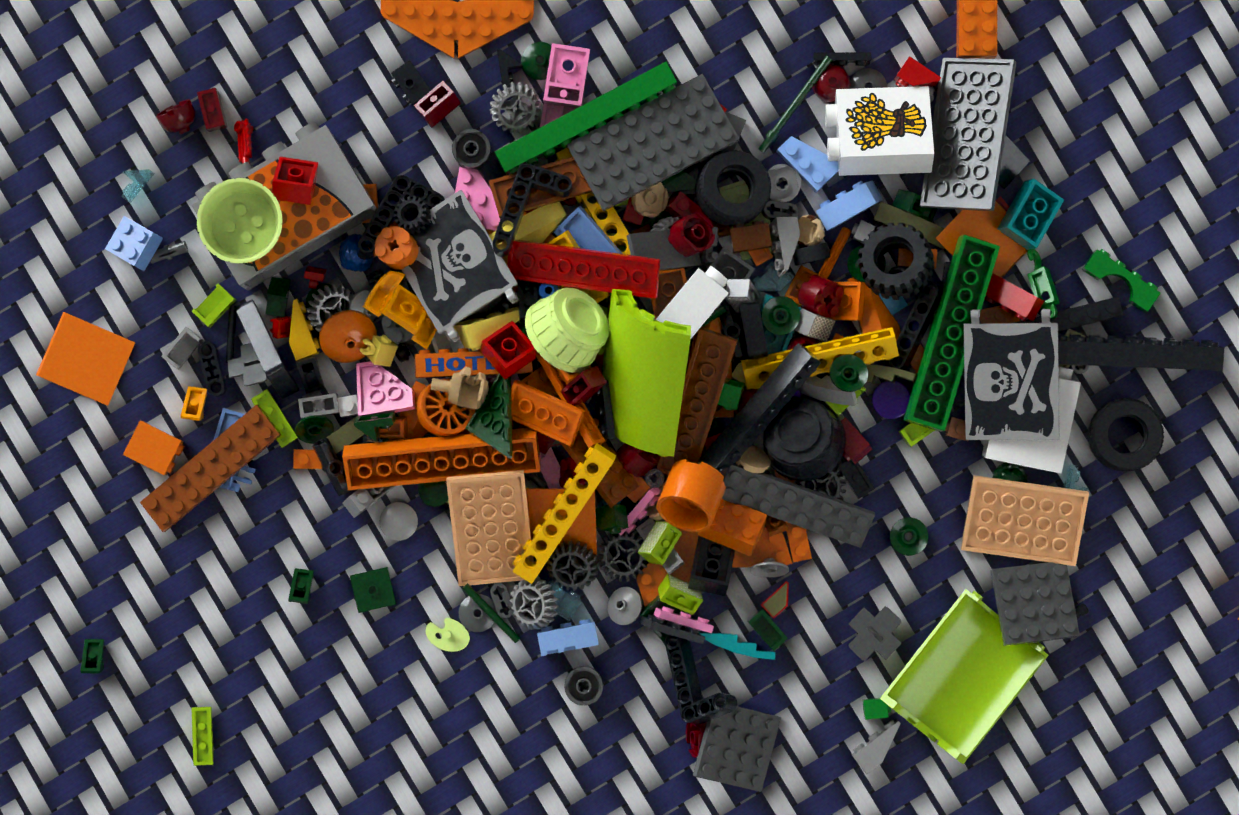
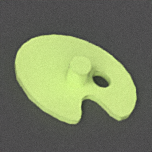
M445 618V627L443 629L437 627L432 622L427 624L425 631L428 640L441 650L459 651L469 644V632L461 623L454 619ZM436 633H440L442 635V638L438 639L435 636Z

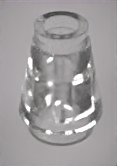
M651 469L646 473L645 481L649 487L658 488L664 482V475L658 469ZM650 476L656 477V481L654 483L652 482V480H650Z

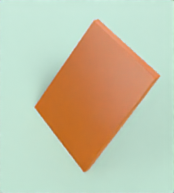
M996 201L994 211L962 210L936 237V240L952 256L958 237L961 235H967L1000 246L992 273L1001 278L1027 252L1024 247L997 229L1006 211Z
M63 312L36 375L108 406L135 342Z
M526 488L531 541L535 536L533 531L537 525L544 523L545 519L543 516L549 508L552 510L556 505L553 501L559 493L563 494L566 489ZM595 491L558 544L559 546H561L563 541L567 545L570 540H572L573 544L579 541L580 546L587 544L586 549H593L592 554L597 555ZM574 494L568 495L570 500L575 501L578 499ZM558 510L561 516L567 515L565 510ZM548 525L549 530H557L554 525ZM543 540L537 541L540 546L547 545Z

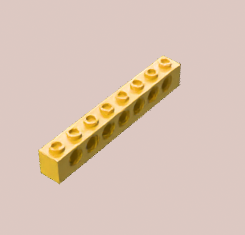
M568 148L556 153L557 160L555 162L572 157ZM592 192L575 197L578 203H583L584 210L605 234L609 229L617 231L614 236H607L616 247L619 245L625 246L626 250L622 253L630 255L627 241L629 233L614 207L603 212L598 202L589 203L587 200L594 196ZM599 213H605L607 214V218L604 220H600L597 218V215Z
M892 327L805 346L815 357L823 359L810 377L830 372L833 361L838 358L836 357L837 355H854L859 357L865 364H872L880 360H891L899 356L896 337ZM793 349L768 354V357L741 360L747 390L760 388Z
M596 443L594 448L591 446L588 448L584 455L586 460L584 463L579 462L574 470L576 475L573 479L569 477L564 485L566 490L563 494L559 493L553 501L556 505L552 510L550 508L543 516L545 519L544 523L537 525L533 531L534 538L532 541L530 539L527 540L522 548L525 550L522 556L518 554L512 563L515 565L512 572L531 584L615 461L616 455ZM595 463L598 466V469H591L589 467V464ZM585 479L588 484L581 485L578 480ZM574 494L578 499L575 501L570 500L568 495ZM558 510H565L567 515L561 516ZM548 525H554L557 530H549ZM543 540L547 545L540 546L537 541ZM527 556H534L537 561L532 562L528 560Z

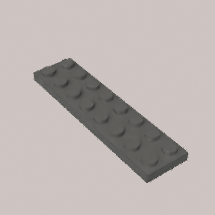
M736 463L731 465L728 474L724 476L723 481L727 487L722 498L725 501L745 505L768 516L859 548L862 547L875 517V512L765 473L746 471L743 469L744 466H738Z

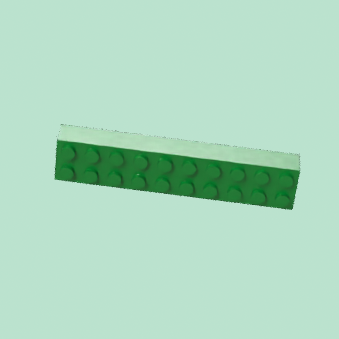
M664 62L495 151L496 157L506 176L517 173L522 164L536 165L539 163L538 159L542 157L547 159L556 154L555 150L567 148L571 141L579 137L581 138L589 134L590 131L624 116L625 113L641 107L646 102L649 103L657 99L661 94L674 90L677 81L667 62Z
M967 235L958 237L904 421L939 432L945 431L964 369V324H971L972 310H980L981 312L1000 246Z

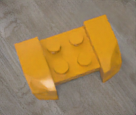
M389 271L379 279L362 307L377 317L384 314L412 333L411 340L427 350L437 329L418 297L400 285L405 274Z

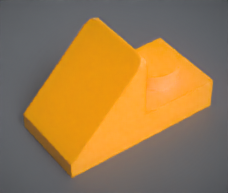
M188 386L181 418L197 421L204 418L207 389Z

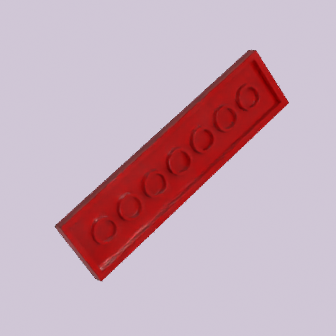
M514 239L511 251L508 254L507 266L516 280L612 293V289L630 290L633 296L656 299L658 297L661 259Z

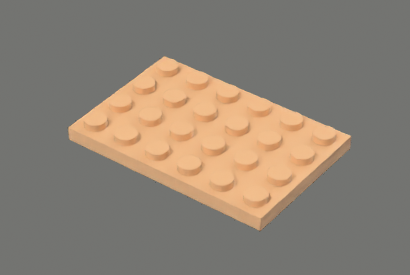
M524 470L446 477L458 585L465 586L467 583L469 585L525 580L512 572L515 566L512 564L518 554L522 556L525 551L522 549L528 539L531 540ZM527 556L528 560L534 562L533 556Z
M973 475L961 550L1076 566L1089 492Z

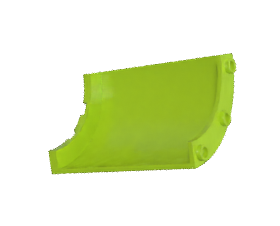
M612 289L608 318L609 336L605 343L602 375L605 380H609L615 437L620 442L643 451L658 454L661 457H674L691 339V325L678 324L667 320L664 323L655 320L654 315L644 309L639 310L637 308L632 291Z
M967 589L964 590L880 697L884 703L933 742L938 740L937 745L961 764L966 762L1049 656L1044 651L1045 647L1039 642L1004 646L998 614L981 601L983 597L976 591L971 593Z

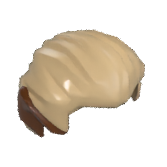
M814 215L800 217L798 219L800 230L798 243L808 247L822 242L825 237V227L821 220Z

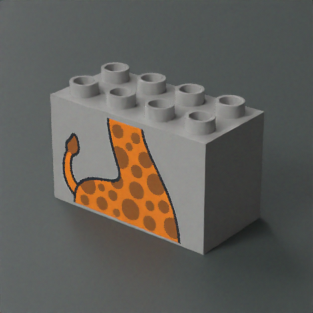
M316 122L309 123L295 133L299 139L296 143L286 147L282 142H278L262 152L266 161L256 167L251 166L249 162H245L228 173L231 179L246 178L254 180L272 192V181L279 157L318 162L315 190L311 205L277 200L282 212V230L272 250L253 262L230 263L225 261L239 286L248 291L373 217L377 210L376 205L326 125L320 128ZM211 182L195 192L199 201L191 206L196 214L204 196L217 185L215 182Z

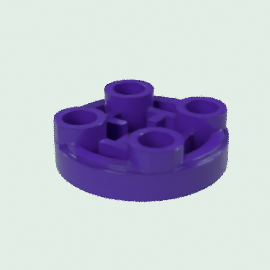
M885 381L875 388L871 402L874 410L881 417L895 419L906 413L910 393L898 381H895V384Z

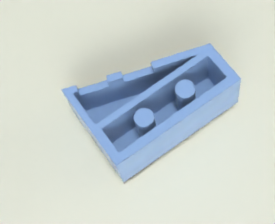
M792 136L776 151L790 167L799 173L800 177L815 193L839 172L838 161H828V156L825 153Z
M860 181L852 186L853 190L848 193L844 190L836 195V200L832 202L827 200L819 205L820 209L816 210L827 231L868 210V208L880 203V201H884L873 181L865 183Z
M590 619L580 620L578 625L573 626L571 622L563 623L557 629H553L552 626L542 627L541 632L537 633L541 656L599 645L595 621L591 622Z

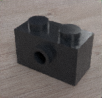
M410 60L391 73L393 76L391 79L392 83L397 89L400 87L403 90L404 94L402 97L407 104L412 103L414 106L431 91Z

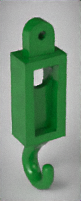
M1035 249L1027 250V255L1030 261L1034 260V271L1027 275L1033 294L1043 300L1042 295L1045 292L1049 293L1050 299L1044 301L1040 310L1050 309V319L1053 320L1058 315L1056 305L1060 302L1050 270L1044 266L1042 267L1038 252Z

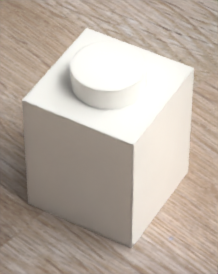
M357 395L337 398L340 417L358 415Z

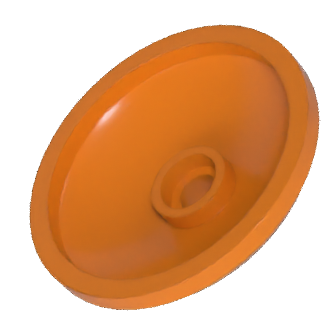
M346 310L332 315L325 321L319 333V343L324 354L330 359L340 363H351L366 356L359 350L360 348L365 349L368 346L364 344L363 339L372 341L373 336H377L373 321L366 314L355 310Z

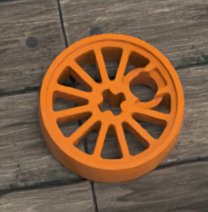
M443 378L441 380L450 381V378ZM431 383L428 384L421 391L416 405L417 416L421 425L428 432L436 436H453L463 432L475 413V409L464 407L459 409L457 405L448 402V394L446 392H443L442 396L440 391L433 390L438 399L429 395V392L432 391ZM426 399L436 405H425ZM442 406H445V407L448 406L449 410H447V409H444V410H443V407H442ZM435 409L436 413L431 416L427 415L426 410ZM438 415L440 418L435 425L431 419ZM455 415L463 418L462 424L459 422ZM443 418H445L446 429L440 428ZM450 418L456 425L455 429H451Z

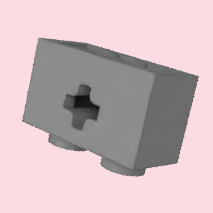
M338 394L298 399L300 417L303 419L314 415L325 416L340 413L337 400L339 398Z

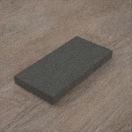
M670 230L627 235L630 255L661 259L660 270L702 265L699 253L685 257L675 250L668 240Z

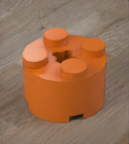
M385 227L376 238L375 254L392 269H404L408 265L413 264L418 256L419 249L416 240L401 227Z

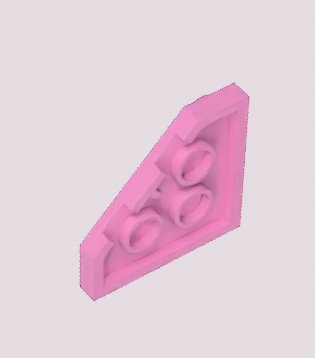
M459 167L455 193L462 190L484 228L496 231L501 218H499L490 186L479 170Z
M371 361L356 364L358 416L388 412L397 413L415 409V392L412 388L404 384L381 365H374Z

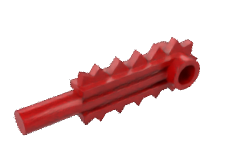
M247 118L237 121L234 125V131L237 132L238 158L242 164L245 162L250 164L249 158H252L251 134L253 126L250 125L251 123H248L249 119Z

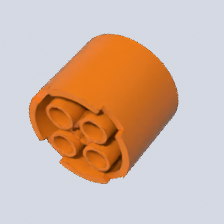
M688 459L675 462L656 505L659 515L666 522L681 530L702 532L709 529L727 487L723 481L724 476L717 469L702 461L701 464L691 463Z

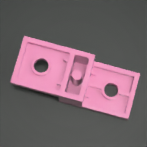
M552 43L540 127L583 105L590 49ZM567 60L572 61L574 64L573 69L570 71H566L563 68V63Z

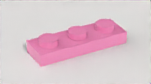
M657 486L650 489L627 516L629 528L621 530V533L618 534L622 536L626 531L630 534L636 528L635 523L637 520L641 521L647 515V508L654 506L658 502V495L662 491Z
M665 606L662 609H655L654 615L658 618L708 633L713 631L714 626L708 623V619L698 617L696 620L691 618V614L682 611L679 615L673 613L674 609Z

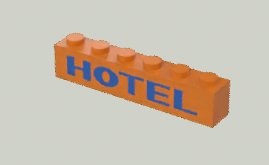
M469 348L457 349V352L450 353V349H439L438 353H430V350H419V354H415L416 378L452 377L453 373L460 372L464 367L471 368L470 376H477L479 372L485 375L499 374L481 353V349L476 352H469ZM532 362L514 374L532 373Z

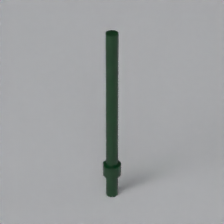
M826 56L774 128L768 131L766 139L758 148L761 152L765 153L771 143L777 140L782 128L832 62L831 58Z

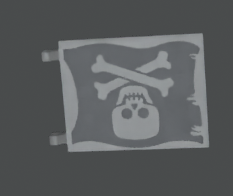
M459 190L430 209L431 219H428L429 225H424L426 229L420 228V233L415 231V234H411L418 245V256L413 264L401 269L438 333L442 334L447 331L448 336L454 342L461 338L454 325L505 293L512 304L519 301V298L513 291V287L518 285L516 279L504 259L494 253L492 239L462 190Z
M1050 309L1041 310L1042 323H980V310L971 311V324H964L966 440H1060L1058 323L1050 322Z

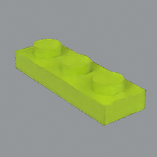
M268 389L251 399L254 405L260 406L281 433V436L276 439L281 448L298 438Z
M212 706L192 707L193 766L213 765Z

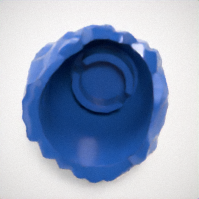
M361 234L349 235L341 242L339 257L341 266L344 269L362 272L368 270L373 262V256L368 260H363L357 255V246L362 236ZM367 246L362 247L363 250H369Z

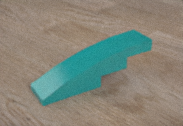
M700 632L701 635L705 636L706 641L731 652L754 658L775 660V651H756L757 643L737 642V634Z

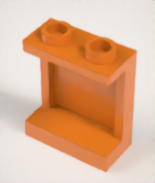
M140 420L123 455L162 475L172 473L176 465L174 460L176 456L181 455L184 449L182 445L184 441Z

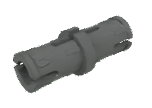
M183 241L171 246L165 245L164 248L156 250L150 261L151 264L165 259L171 260L174 256L188 253L186 242Z

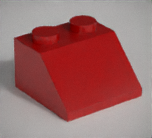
M909 56L893 81L896 82L895 85L897 87H932L937 85L941 77Z
M279 157L272 181L274 197L280 201L311 205L315 190L318 162Z

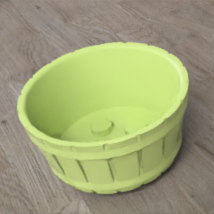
M246 178L228 179L214 186L201 201L202 204L199 206L197 213L199 236L203 244L206 245V248L219 259L230 263L253 262L265 256L276 245L282 230V212L274 194L261 183Z
M575 288L557 290L552 295L540 299L531 305L526 312L525 328L532 345L548 363L566 372L578 373L586 370L596 359L598 352L609 336L608 320L600 305L588 294Z

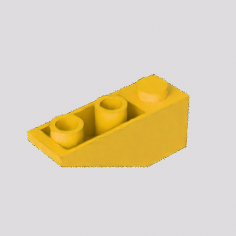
M298 299L293 300L289 344L296 361L319 354L318 349L321 348L317 337L313 338L311 331L314 329L310 324L311 321L305 318L304 313L307 312L303 302H299Z

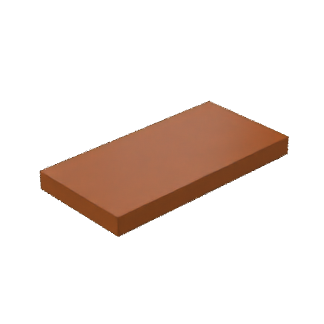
M519 380L513 382L511 389L512 420L572 447L585 411Z

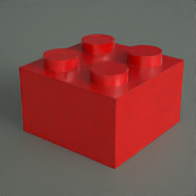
M513 321L482 340L481 353L504 379H507L536 359V349Z

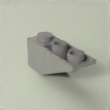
M775 217L769 224L772 239L771 250L775 256L774 266L778 273V278H781L788 271L800 237L797 217Z
M396 486L358 489L343 502V505L355 518Z
M893 720L889 721L883 726L885 729L881 733L875 732L868 738L869 742L865 745L861 743L853 749V758L866 774L882 764L901 724L898 720L895 722Z

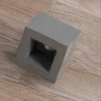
M863 220L859 224L855 223L851 232L854 234L852 239L860 243L864 239L868 240V234L874 231L875 226Z

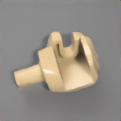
M464 367L460 372L453 373L450 381L432 378L431 390L446 392L449 395L448 402L460 407L476 410L485 402L489 391V384L485 374L479 372L476 377H471V368Z

